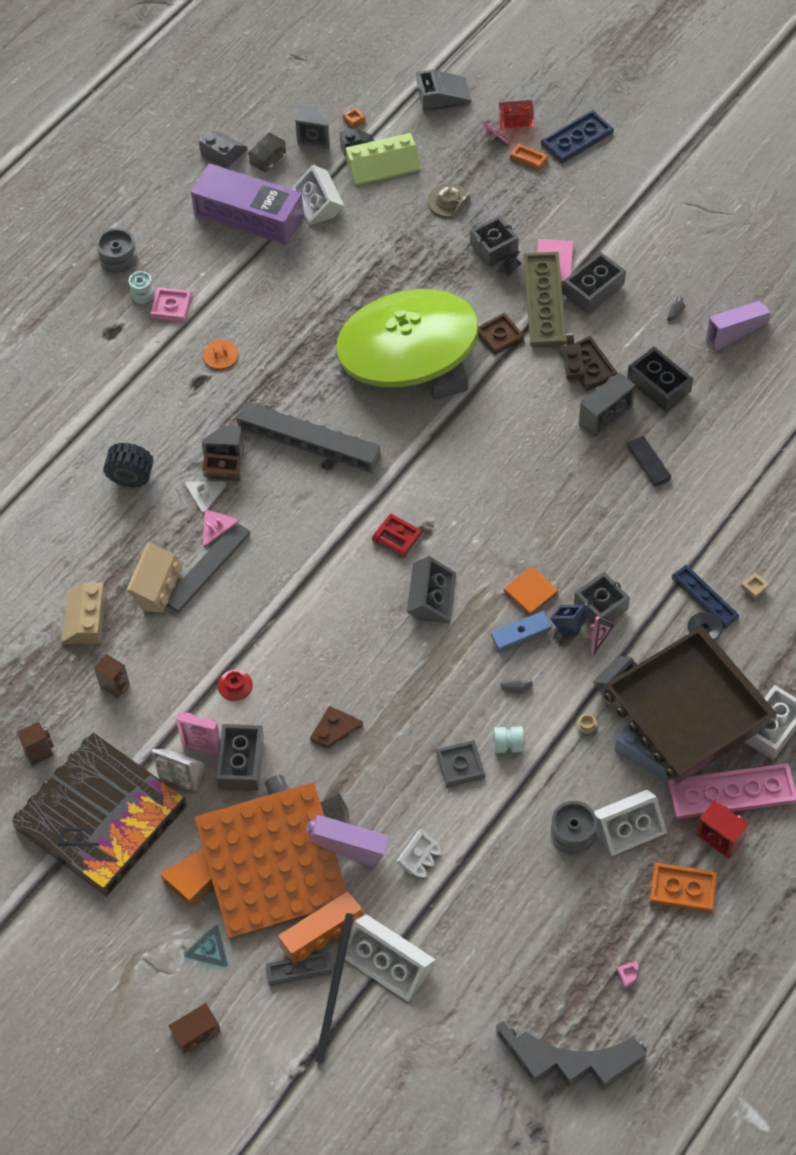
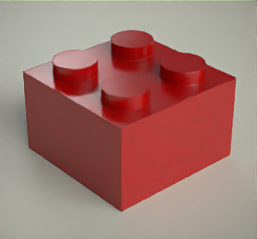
M713 801L699 818L696 836L730 859L744 842L749 824L741 816H736L730 812L724 804Z

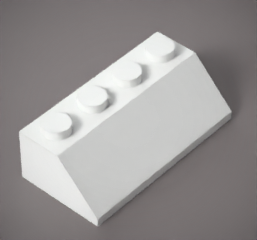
M367 914L357 919L351 928L345 960L406 1001H410L427 978L435 959Z

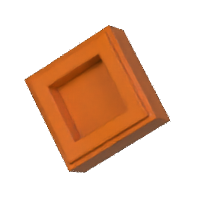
M357 108L343 114V120L351 128L366 121V117Z

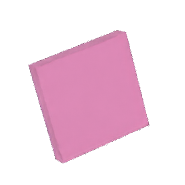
M157 287L150 318L185 322L192 298V291Z

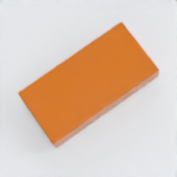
M517 144L510 154V159L540 171L546 163L548 156Z

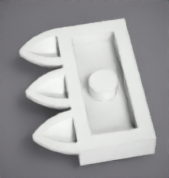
M420 829L416 832L396 863L410 875L426 877V871L422 864L434 866L430 853L441 855L442 851L439 844L425 831Z

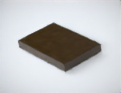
M591 336L574 343L575 345L580 344L585 378H578L586 391L606 383L611 376L618 374ZM560 349L559 354L563 358L562 349Z

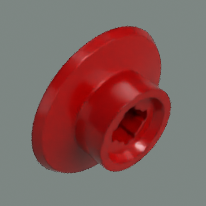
M241 670L226 672L218 682V691L221 696L231 701L246 698L253 688L252 678Z

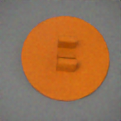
M227 340L213 341L203 351L205 364L216 370L230 368L236 363L239 356L235 344Z

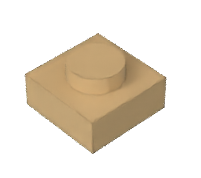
M755 572L741 585V588L754 599L759 597L769 587V583Z

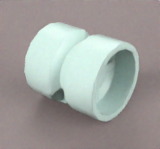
M145 271L133 273L129 277L133 301L137 304L151 302L154 298L151 276Z
M494 727L495 754L507 753L508 750H511L512 753L524 752L523 727H511L510 730H507L505 727Z

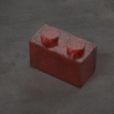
M532 100L499 102L498 117L500 129L533 126L534 109Z

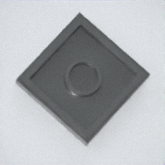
M475 740L436 749L446 788L485 778V772Z

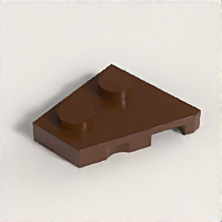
M329 706L310 736V741L329 749L338 740H343L349 736V733L354 729H360L363 726V721Z

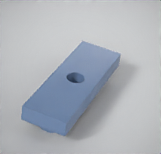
M544 611L491 632V637L500 651L552 630V625Z

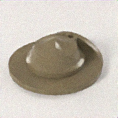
M442 184L430 192L428 206L438 216L453 218L470 194L459 185Z

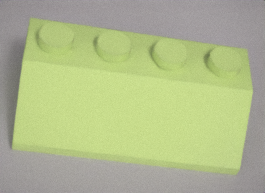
M411 133L346 148L347 164L355 186L420 171L416 145Z

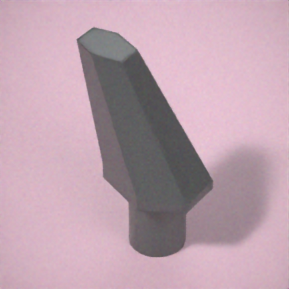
M678 296L676 303L672 304L667 321L675 319L686 307L682 296Z
M531 679L500 682L503 689L525 692L526 688L533 687Z

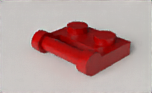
M390 513L373 534L372 541L386 546L398 553V556L401 558H405L409 550L422 535V530ZM384 533L404 543V545L401 547L383 537Z

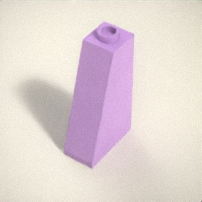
M760 301L713 315L709 317L706 341L717 352L768 324L770 311Z
M318 814L313 821H309L306 831L309 833L308 841L369 868H373L385 855L388 835Z

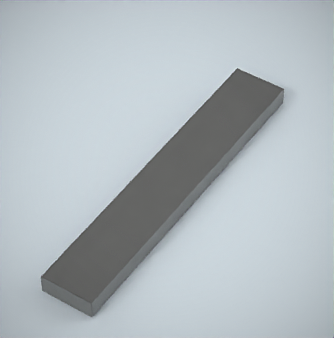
M237 523L225 532L172 590L167 606L180 613L250 535V530Z

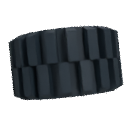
M114 444L108 450L103 472L110 481L118 485L131 488L142 487V485H146L149 481L154 462L153 456L145 448L136 444Z

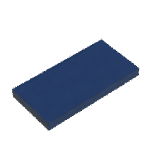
M591 110L543 138L541 145L562 164L613 134L614 128L594 110Z

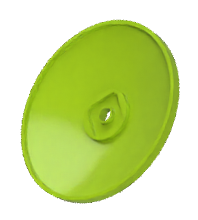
M435 289L401 291L381 297L352 315L342 327L337 338V354L343 369L351 377L365 384L378 387L416 385L447 373L469 355L478 338V321L469 303L452 293Z

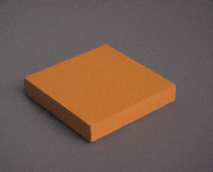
M531 566L504 588V592L531 616L558 594V589Z

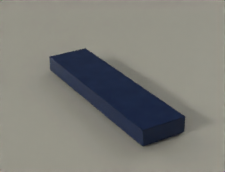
M687 564L672 574V579L706 612L716 615L721 620L724 629L739 619V614Z

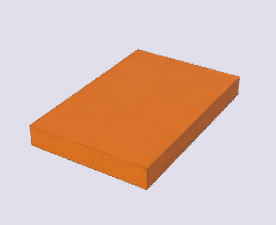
M655 862L649 903L712 913L717 872Z

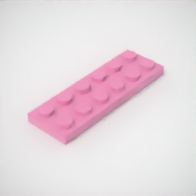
M788 763L690 776L679 784L674 779H668V787L676 820L702 816L713 801L724 804L730 812L796 803V790Z

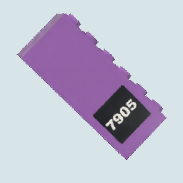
M210 163L191 191L195 216L285 245L288 244L304 217L301 192Z

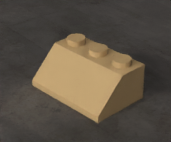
M147 542L126 590L144 612L163 613L183 565L175 554Z
M84 582L68 592L62 644H101L106 603V591L103 583Z

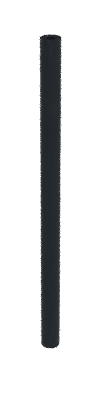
M351 913L345 914L315 1058L317 1063L323 1064L354 918V914Z

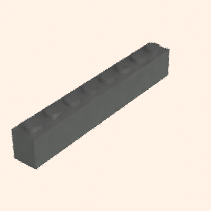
M245 402L237 416V424L244 431L370 473L373 472L381 457L380 445L374 442H368L356 436H349L341 431H334L323 425H316L307 420H301L289 414L277 412L274 409H267L256 403Z

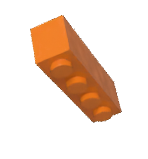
M346 892L278 935L280 948L293 964L303 961L314 951L325 947L334 938L341 937L345 914H354L353 926L354 922L363 916L362 908L350 893Z

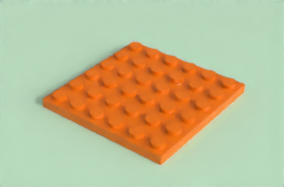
M314 782L194 817L228 939L313 914L347 892L335 852L308 841L309 833L306 831L309 821H313L317 814L324 816Z

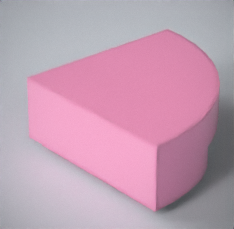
M637 961L617 968V973L624 989L632 986L637 978Z

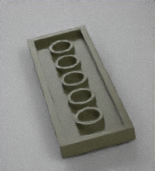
M559 251L524 253L530 346L566 344Z

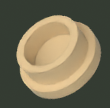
M584 714L579 717L577 727L583 733H592L597 728V720L591 714Z

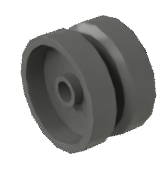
M111 228L99 235L96 247L100 263L104 269L113 273H121L135 265L137 251L134 238L129 231L122 228Z
M568 801L555 809L551 821V839L558 849L568 854H579L587 851L593 845L597 829V817L593 809L580 801Z

